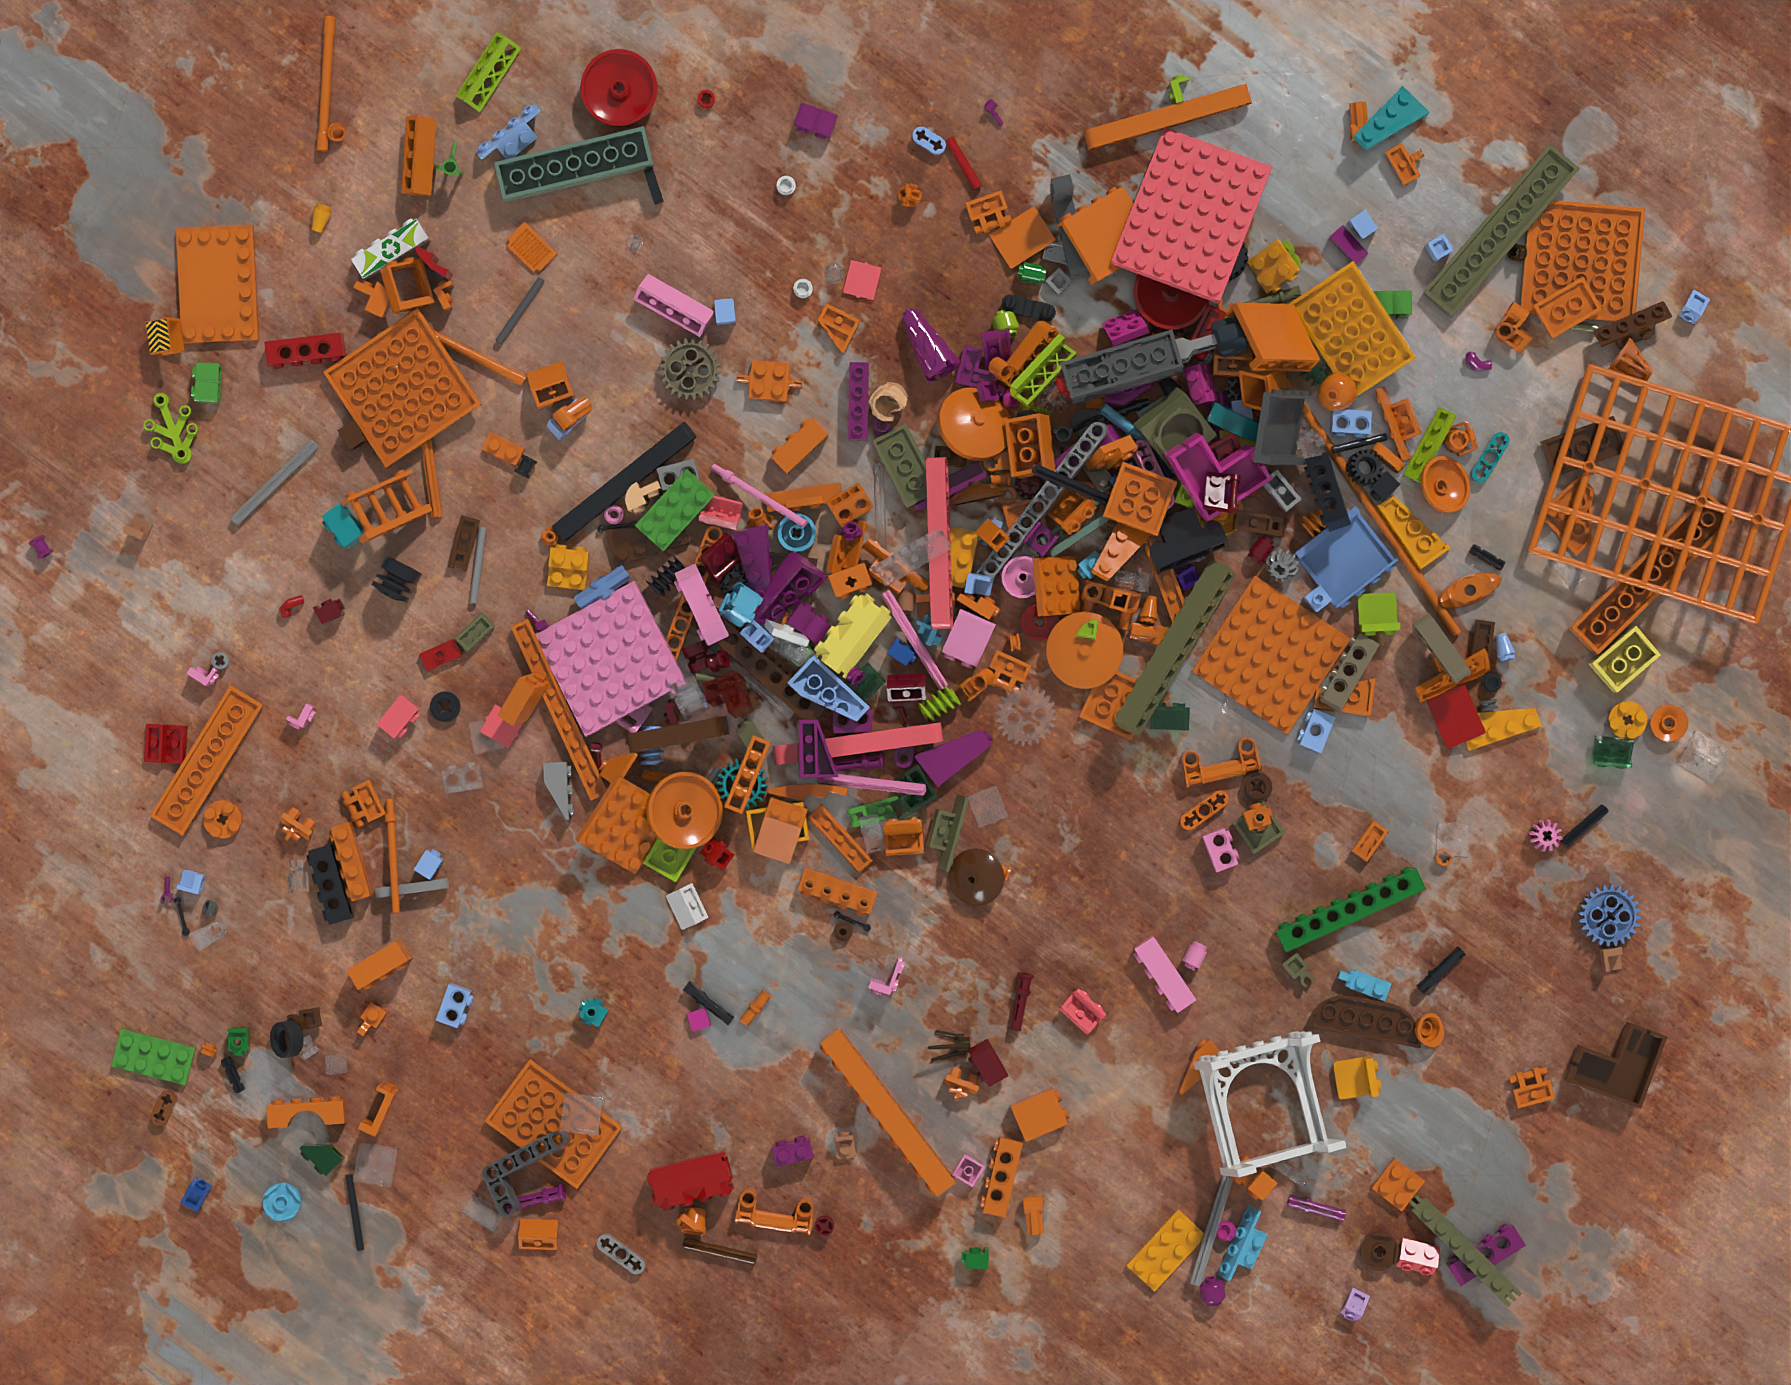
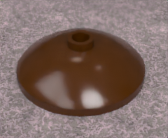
M980 480L968 482V487L959 490L950 499L949 506L1004 496L1006 491L994 484H980Z
M972 848L961 852L953 859V865L948 872L949 884L953 893L961 901L969 905L981 906L992 902L998 897L1004 886L1005 877L1001 863L993 854L983 849ZM971 876L975 878L974 883L970 881Z

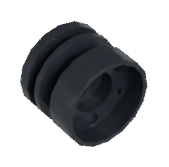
M386 556L381 565V568L387 572L386 576L376 574V577L383 580L382 584L373 580L371 585L391 599L408 603L409 598L404 596L403 592L412 594L413 591L407 587V584L417 585L422 573Z

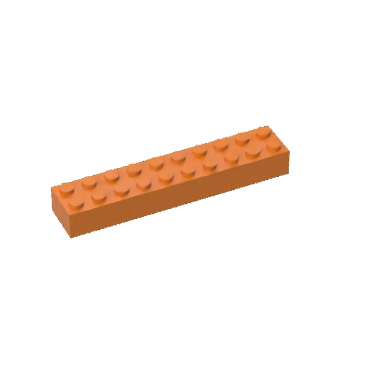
M1708 492L1707 497H1706L1707 500L1720 504V503ZM1694 504L1664 532L1663 537L1684 543L1695 509ZM1704 507L1691 545L1705 550L1716 539L1724 513ZM1731 516L1729 525L1735 520L1733 516ZM1652 544L1622 573L1623 575L1641 580ZM1660 544L1648 582L1666 588L1671 583L1681 550ZM1688 553L1683 571L1698 557L1697 555ZM1615 580L1567 628L1593 655H1599L1659 594Z
M840 1026L822 1038L820 1041L822 1053L826 1057L828 1055L831 1057L832 1066L837 1072L841 1071L844 1074L843 1080L848 1087H854L856 1090L855 1096L861 1103L865 1102L867 1104L866 1110L871 1117H877L880 1129L884 1133L888 1132L890 1134L891 1143L896 1149L900 1148L902 1150L901 1156L907 1164L912 1163L916 1176L919 1179L923 1178L925 1180V1187L931 1195L935 1193L938 1197L956 1183L955 1177Z

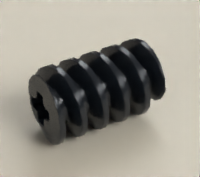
M674 555L675 562L668 560L669 567L662 565L664 572L657 570L658 577L650 576L652 583L646 580L648 585L658 595L663 597L665 596L664 589L669 592L671 591L669 584L676 586L674 581L677 578L674 573L686 568Z

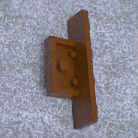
M1662 301L1594 330V336L1601 348L1616 342L1620 350L1629 338L1634 343L1651 338L1654 335V325L1672 318V314L1665 302Z

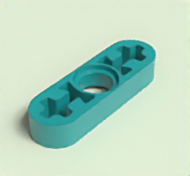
M1498 432L1491 437L1471 470L1470 475L1473 481L1480 483L1488 479L1509 444L1507 434ZM1502 436V441L1505 443L1498 446L1497 450H1500L1498 453L1495 449L1490 448V446L1495 447L1497 444L1496 437L1500 438ZM1487 452H1492L1495 455L1494 462L1488 463L1485 460ZM1480 462L1490 466L1489 470L1487 467L1483 470L1484 477H1476L1477 473L1475 471H1479L1483 467V465H1480Z

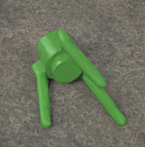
M453 142L450 158L445 159L441 166L433 164L434 168L444 171L448 175L455 174L458 176L464 174L463 171L458 170V163L454 159L457 142Z

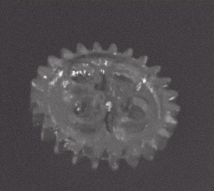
M1020 684L1019 690L1013 686L1012 693L1006 690L1007 697L1000 696L1003 703H997L1000 710H995V713L1000 716L996 717L995 721L1001 722L997 725V728L1003 729L1001 732L1002 736L1008 734L1006 738L1008 741L1014 738L1013 743L1015 745L1019 740L1022 746L1025 745V741L1032 746V740L1039 744V737L1045 740V732L1051 734L1048 728L1055 727L1051 722L1052 720H1057V717L1052 715V713L1057 712V709L1051 708L1055 702H1048L1051 696L1049 694L1044 696V689L1038 692L1039 687L1037 685L1033 690L1030 684L1027 685L1026 689ZM1023 697L1029 699L1026 706L1019 705V701ZM1012 705H1016L1025 713L1028 712L1040 724L1036 725L1027 717L1023 718V715L1012 708ZM1042 708L1044 710L1043 715L1036 717L1034 715L1035 711ZM1016 713L1017 719L1013 722L1008 721L1009 714ZM1026 724H1032L1030 732H1023V727Z

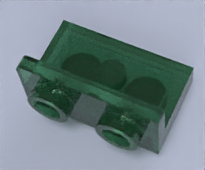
M1595 736L1591 754L1593 764L1599 767L1632 768L1631 757L1634 740Z

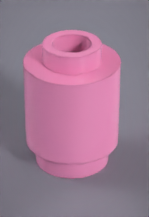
M1193 941L1182 959L1185 962L1184 966L1193 971L1195 968L1200 969L1207 954V947Z

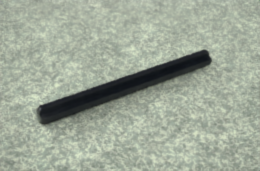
M1034 465L1032 473L1035 476L1107 506L1110 495L1041 465Z

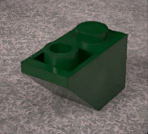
M305 1143L299 1148L302 1151L300 1154L307 1161L311 1160L315 1165L314 1169L319 1174H324L325 1176L345 1158L332 1144Z

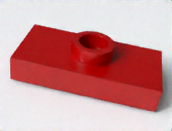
M454 638L419 654L427 671L463 656Z

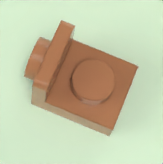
M135 516L131 525H126L123 532L146 541L153 524Z
M849 1131L838 1132V1135L834 1136L837 1159L856 1157L854 1133L849 1134Z

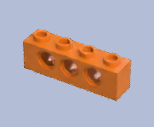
M755 735L752 736L725 803V808L743 814L771 745L770 741Z
M1001 1135L999 1140H995L993 1151H996L995 1159L991 1158L989 1170H992L991 1176L986 1177L984 1188L987 1189L986 1196L982 1195L980 1207H983V1213L1006 1217L1023 1141ZM1002 1153L1010 1154L1011 1158L1008 1162L1000 1160ZM1000 1171L1006 1174V1178L1003 1181L995 1178V1175ZM994 1190H999L1002 1193L999 1199L991 1197V1193Z

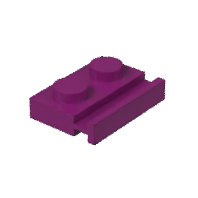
M1007 328L1006 331L996 330L981 333L985 367L988 368L989 363L995 357H999L1007 362L1012 356L1009 329Z

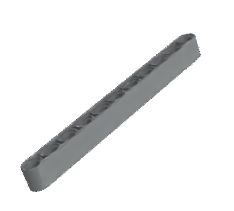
M1102 422L1092 423L1055 472L1060 473L1064 471L1067 477L1074 479L1108 434L1106 424ZM1098 425L1103 429V433L1099 437L1094 434V428ZM1084 441H1089L1091 444L1088 452L1082 449ZM1073 456L1079 459V464L1076 467H1073L1070 463V459ZM1047 481L1006 533L1010 539L1002 547L1008 550L1007 557L1003 558L1000 555V550L998 552L993 550L975 574L994 577V582L1004 569V566L1022 546L1023 540L1035 525L1043 519L1066 488ZM1050 486L1055 489L1053 497L1047 495V489ZM1037 502H1041L1044 507L1042 512H1037L1035 510V504ZM1025 517H1029L1032 521L1029 528L1023 524ZM1014 532L1020 535V540L1017 543L1013 542L1011 538ZM990 562H993L996 565V571L994 573L990 572L988 569V565Z

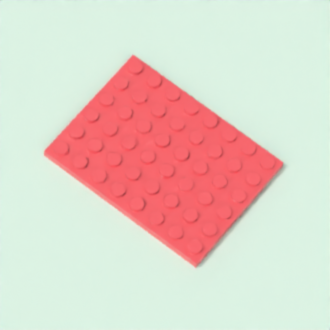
M1165 127L1110 264L1219 304L1272 166Z

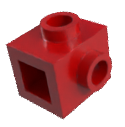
M711 838L700 851L705 857L704 861L712 867L716 865L722 870L726 868L734 857V854L727 849L729 845L721 839L716 841Z

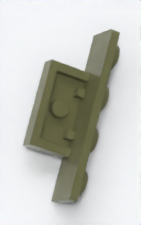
M957 794L952 813L939 809L935 810L926 846L942 850L937 867L940 870L949 872L950 867L953 865V855L958 846L959 833L963 828L964 815L969 806L968 797Z

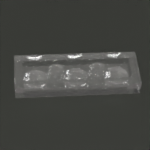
M1550 532L1538 542L1537 546L1540 549L1557 554L1560 541L1553 532ZM1566 550L1564 556L1572 558ZM1548 559L1570 589H1573L1587 578L1581 569Z

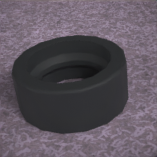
M292 1020L275 1023L270 1031V1043L273 1052L280 1058L293 1057L301 1053L304 1039L300 1026ZM285 1031L287 1033L289 1041L288 1047L285 1042Z

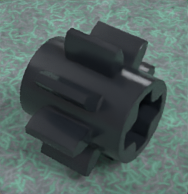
M1235 377L1233 383L1230 380L1227 381L1229 387L1223 390L1229 393L1226 398L1232 396L1234 401H1237V397H1241V387L1238 378ZM1235 384L1237 385V388H1240V391H1238L1237 394H1235V392L1231 390V388H1233Z

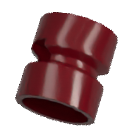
M705 640L682 648L685 659L689 660L687 665L691 674L709 668L707 664L708 648Z

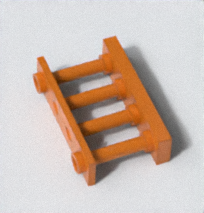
M403 469L396 472L391 479L359 493L352 491L345 495L346 499L341 502V505L345 506L351 503L364 528V533L358 537L361 544L420 519L432 511L430 504L425 506L419 504L406 479L413 473L412 469L407 472ZM400 482L412 506L411 512L406 513V511L402 510L390 485ZM381 489L385 491L396 513L395 519L390 520V518L386 517L374 492ZM365 496L368 497L380 520V526L374 528L369 523L358 499Z

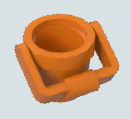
M1468 421L1451 426L1443 441L1446 450L1450 453H1458V456L1474 451L1478 447L1473 428L1471 429ZM1464 425L1466 432L1456 427ZM1468 442H1471L1473 448L1464 451L1468 446Z
M689 1207L686 1210V1214L682 1213L677 1216L676 1224L684 1233L705 1235L707 1229L706 1210Z

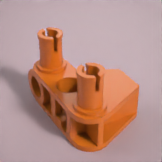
M1086 579L1081 596L1084 601L1081 612L1093 613L1094 606L1097 603L1120 610L1117 628L1128 630L1132 614L1137 613L1141 594ZM1095 586L1098 593L1090 596V592H1087V590ZM1122 594L1126 595L1123 605L1114 603L1116 596L1122 597Z

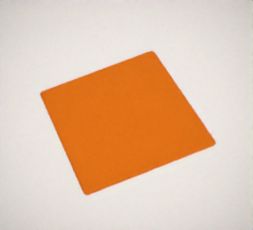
M1034 206L1012 219V222L1005 224L1004 227L998 228L989 234L1011 269L1056 241Z

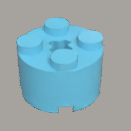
M803 514L797 515L808 521L804 528L787 517L779 524L778 539L781 545L788 551L804 552L815 542V525L809 517ZM793 529L802 530L800 538L797 536L792 537L794 534Z
M738 582L732 587L734 591L731 594L727 593L719 608L721 612L719 615L736 626L742 627L746 622L751 623L754 619L755 613L753 612L761 604L763 598L741 582Z

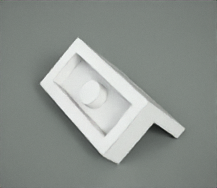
M692 883L666 895L682 930L709 918Z

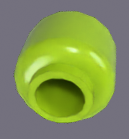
M1000 310L995 313V317L991 322L994 331H1006L1008 328L1010 339L1016 336L1019 330V323L1015 314L1006 310Z

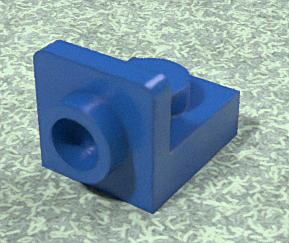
M195 1177L188 1186L180 1203L197 1212L206 1195L211 1190L212 1185L205 1180Z

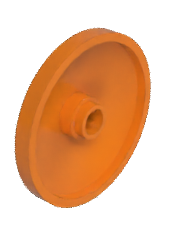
M962 388L951 393L942 403L938 412L937 424L943 441L953 452L969 460L984 461L996 457L1007 446L1005 420L1011 419L1007 408L1000 400L980 402L977 388Z
M1092 612L1073 613L1060 620L1052 629L1046 646L1047 660L1053 673L1065 684L1080 689L1098 687L1109 681L1119 669L1123 658L1122 639L1116 627L1107 618ZM1091 620H1099L1096 640L1076 637L1078 630L1083 624Z
M678 772L666 776L655 785L647 801V819L650 828L659 840L670 847L678 849L699 847L716 834L722 821L723 806L717 789L708 779L696 773Z

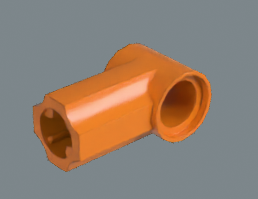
M1362 101L1349 104L1351 141H1356L1352 137L1368 121L1366 102Z
M581 397L569 406L561 407L552 416L563 431H566L593 409L590 401L587 398Z
M1132 623L1130 639L1160 645L1169 627Z
M1042 1196L1023 1197L1027 1235L1044 1234Z

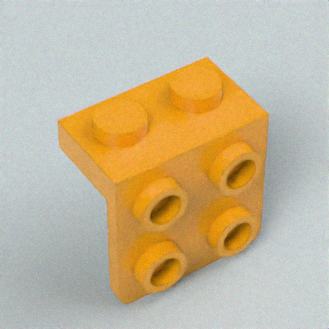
M1364 1056L1335 1061L1333 1063L1337 1093L1340 1099L1366 1095L1371 1097L1379 1096V1091L1382 1090L1380 1079L1376 1078L1378 1064L1377 1060H1373V1057Z

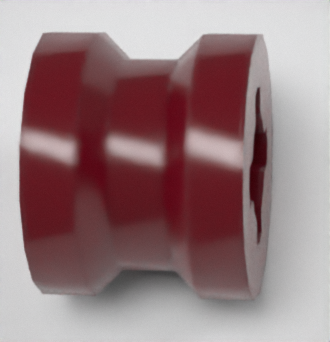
M719 650L716 654L711 653L707 655V664L710 670L715 673L720 671V668H728L730 666V659L724 650Z
M827 1215L818 1217L815 1222L816 1232L820 1236L830 1235L834 1229L833 1219Z

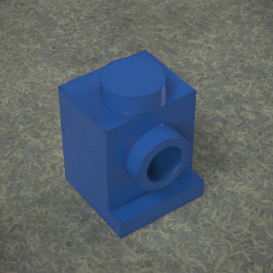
M897 637L887 654L905 666L908 663L912 665L918 655L912 652L913 647L903 642V644H900L899 641L901 639Z

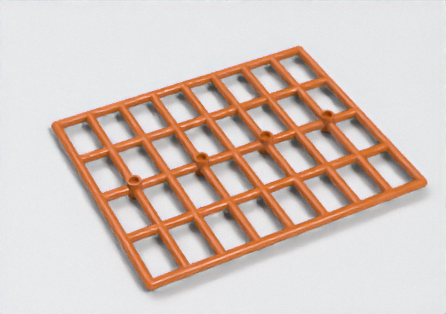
M1588 364L1528 546V552L1737 619L1758 624L1791 525V499L1783 523L1764 518L1763 516L1774 479L1791 484L1790 475L1777 471L1788 435L1791 433V425ZM1593 373L1613 379L1601 417L1581 411ZM1621 381L1641 387L1629 425L1609 420ZM1648 390L1669 396L1657 434L1637 428ZM1676 399L1697 404L1685 443L1664 437ZM1705 407L1725 413L1713 451L1693 446ZM1733 416L1753 422L1741 460L1721 454ZM1578 418L1599 424L1586 462L1566 456ZM1761 424L1781 430L1769 469L1749 463ZM1606 427L1626 433L1614 471L1596 466L1594 463ZM1634 435L1654 441L1642 480L1622 474ZM1662 444L1682 450L1671 488L1660 486L1650 481ZM1690 453L1710 459L1698 497L1678 491ZM1718 461L1738 467L1727 506L1709 501L1706 498ZM1563 464L1583 470L1572 508L1551 502ZM1746 470L1767 476L1755 514L1734 509ZM1592 472L1612 478L1600 517L1579 511ZM1619 481L1639 488L1628 525L1607 519ZM1647 490L1668 496L1656 534L1635 528ZM1675 498L1695 505L1684 543L1663 537ZM1704 507L1724 513L1712 552L1691 545ZM1549 509L1569 515L1557 554L1537 548ZM1731 516L1751 522L1740 560L1719 554ZM1576 518L1597 524L1585 562L1564 556ZM1759 525L1780 531L1768 569L1747 563ZM1604 527L1625 533L1613 571L1592 565ZM1632 535L1653 541L1641 580L1620 574ZM1660 544L1681 550L1669 589L1648 582ZM1688 553L1709 559L1697 597L1676 591ZM1716 562L1737 568L1725 606L1705 600ZM1745 571L1765 576L1754 615L1733 609Z

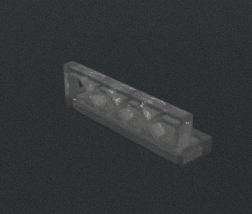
M933 530L874 565L871 569L873 573L879 574L884 585L888 586L951 549V546L943 531Z

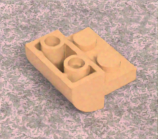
M656 481L643 488L637 482L632 484L627 490L625 497L628 511L635 514L645 511V506L649 505L646 498L653 499L661 495V484Z

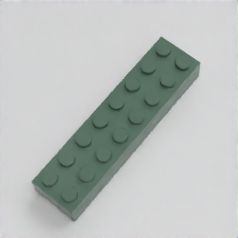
M644 126L494 162L502 198L505 203L654 167Z

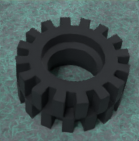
M1362 449L1349 457V461L1346 462V466H1348L1346 472H1350L1347 476L1348 478L1352 476L1353 479L1351 481L1353 483L1357 481L1356 485H1370L1382 476L1381 471L1384 470V467L1380 465L1383 464V461H1378L1380 456H1375V451L1370 452V449ZM1360 461H1366L1371 468L1369 474H1363L1360 471Z

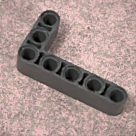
M1070 174L1051 178L1050 195L1057 225L1062 222L1061 217L1068 213L1071 215L1076 213L1073 202L1074 189ZM1060 226L1058 229L1070 278L1089 274L1088 269L1064 228Z
M563 1130L551 1132L487 1165L483 1169V1179L501 1216H516L521 1210L520 1202L508 1176L568 1146L571 1139L568 1132ZM558 1134L562 1137L561 1144H558L556 1140ZM541 1143L546 1147L544 1153L540 1150ZM525 1152L529 1154L528 1161L523 1157ZM508 1160H511L513 1164L511 1170L507 1166ZM492 1169H495L496 1171L495 1178L491 1176ZM500 1186L504 1188L503 1195H500L499 1193ZM508 1203L512 1206L511 1213L507 1211Z

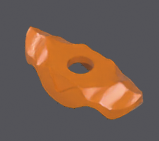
M1489 572L1472 573L1452 582L1440 593L1439 602L1442 607L1449 609L1476 604L1495 591L1501 584L1502 578L1498 574ZM1469 584L1475 587V593L1472 596H1468L1465 593V587Z

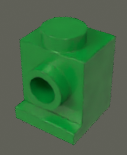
M230 1027L227 1029L228 1052H233V1055H245V1051L250 1050V1027ZM237 1038L240 1039V1040H241V1044H240V1045H236V1044H235V1039H237Z
M971 1247L969 1250L961 1252V1263H965V1269H988V1247H984V1251H981V1248Z

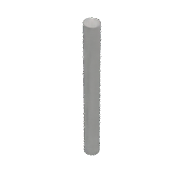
M479 527L469 601V603L477 604L486 536L485 527Z

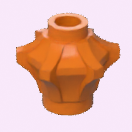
M753 508L749 511V519L746 522L748 528L768 524L769 530H773L774 527L771 522L774 518L772 515L765 514L761 508Z

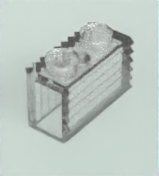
M476 1194L470 1197L462 1210V1213L492 1232H495L504 1218L495 1206L492 1207V1204L489 1205V1202L486 1203L482 1198L479 1199V1196H476Z

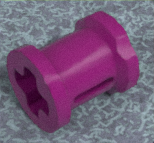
M44 535L38 536L29 542V545L35 549L38 560L54 552L45 542Z

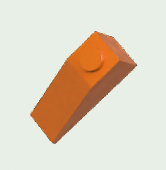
M1209 1038L1207 1040L1202 1039L1196 1044L1197 1049L1193 1052L1178 1089L1181 1095L1201 1079L1200 1070H1195L1193 1062L1199 1061L1198 1057L1204 1055L1217 1056L1216 1052L1220 1051Z

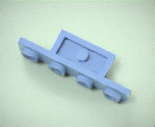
M535 104L525 107L521 115L512 118L505 128L496 131L488 142L480 144L476 154L483 159L497 148L505 159L515 157L538 138L527 125V122L541 110Z

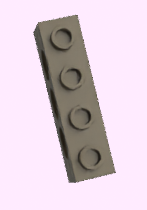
M1359 633L1357 638L1353 636L1348 644L1351 647L1348 653L1344 652L1338 661L1341 663L1338 670L1334 668L1329 676L1331 679L1328 686L1325 684L1319 693L1322 696L1320 702L1340 713L1380 644ZM1353 652H1360L1362 659H1355ZM1350 668L1353 675H1345L1343 669ZM1334 684L1342 685L1343 691L1337 692L1334 689Z

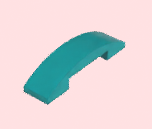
M1214 402L1207 421L1256 442L1259 421Z

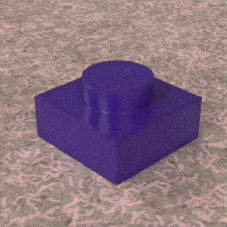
M1192 564L1175 572L1181 589L1184 591L1194 586L1195 582L1199 580V576Z

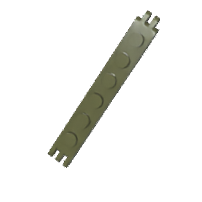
M1415 1194L1414 1198L1418 1203L1415 1204L1412 1200L1409 1202L1413 1207L1411 1211L1509 1307L1511 1304L1506 1298L1509 1297L1514 1302L1516 1298L1511 1293L1514 1291L1518 1296L1522 1293L1426 1197L1421 1199Z

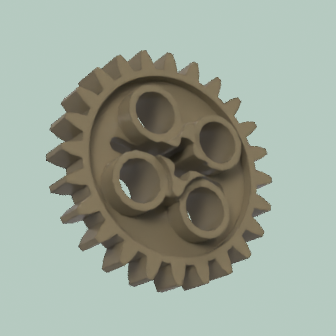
M684 338V344L677 340V347L671 344L672 351L665 350L668 356L661 357L665 364H659V367L664 369V371L659 372V375L665 376L661 382H668L665 388L670 389L672 387V395L678 392V398L680 399L682 395H685L687 401L689 396L696 400V395L698 394L703 398L704 391L710 394L708 388H716L713 381L719 382V379L715 376L721 374V371L716 370V368L721 366V363H715L719 356H712L715 350L708 351L709 344L703 347L702 340L695 344L694 338H692L691 343H688V340ZM689 351L697 353L695 360L690 361L687 359L686 355ZM701 358H704L703 362L693 368L694 373L688 372L679 381L676 380L678 376L687 371V365L692 367ZM674 363L682 365L680 372L675 373L672 371L671 367ZM701 366L709 368L707 375L701 376L698 373ZM686 378L694 380L692 387L687 388L683 385Z

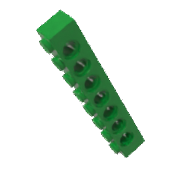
M1405 867L1396 876L1390 874L1383 877V882L1378 884L1372 882L1366 885V889L1363 891L1354 890L1348 893V897L1343 900L1337 898L1330 902L1331 905L1325 908L1322 905L1313 909V913L1306 916L1304 913L1295 917L1296 921L1290 924L1288 921L1279 924V929H1276L1275 933L1284 952L1291 951L1426 890L1417 868ZM1404 879L1406 887L1399 890L1397 883L1399 880ZM1383 887L1389 889V894L1385 898L1380 896V890ZM1365 895H1370L1372 901L1369 905L1365 906L1362 903V898ZM1352 903L1354 905L1352 913L1345 912L1346 904ZM1330 911H1335L1337 914L1334 921L1327 919V914ZM1312 919H1318V928H1310L1309 924ZM1293 928H1301L1302 933L1299 937L1292 935Z

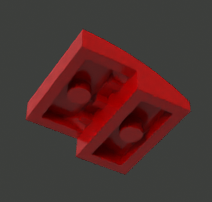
M416 247L415 250L419 257L434 272L446 280H451L453 274L448 269L437 265L439 259L434 254Z
M146 724L144 762L182 764L186 757L188 726Z

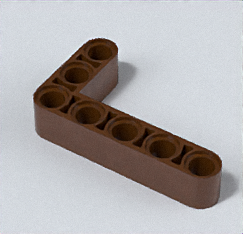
M721 716L626 735L629 751L634 753L730 735L727 717Z

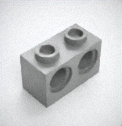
M695 459L657 468L662 491L665 492L671 486L665 483L667 475H674L676 481L686 469L692 470L694 475L700 480Z

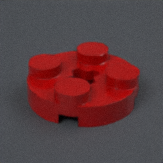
M1034 603L1023 612L1021 627L1029 638L1043 641L1048 639L1052 629L1059 622V616H1042L1045 624L1037 627L1038 625L1034 623V620L1038 619L1039 616L1037 613V603Z

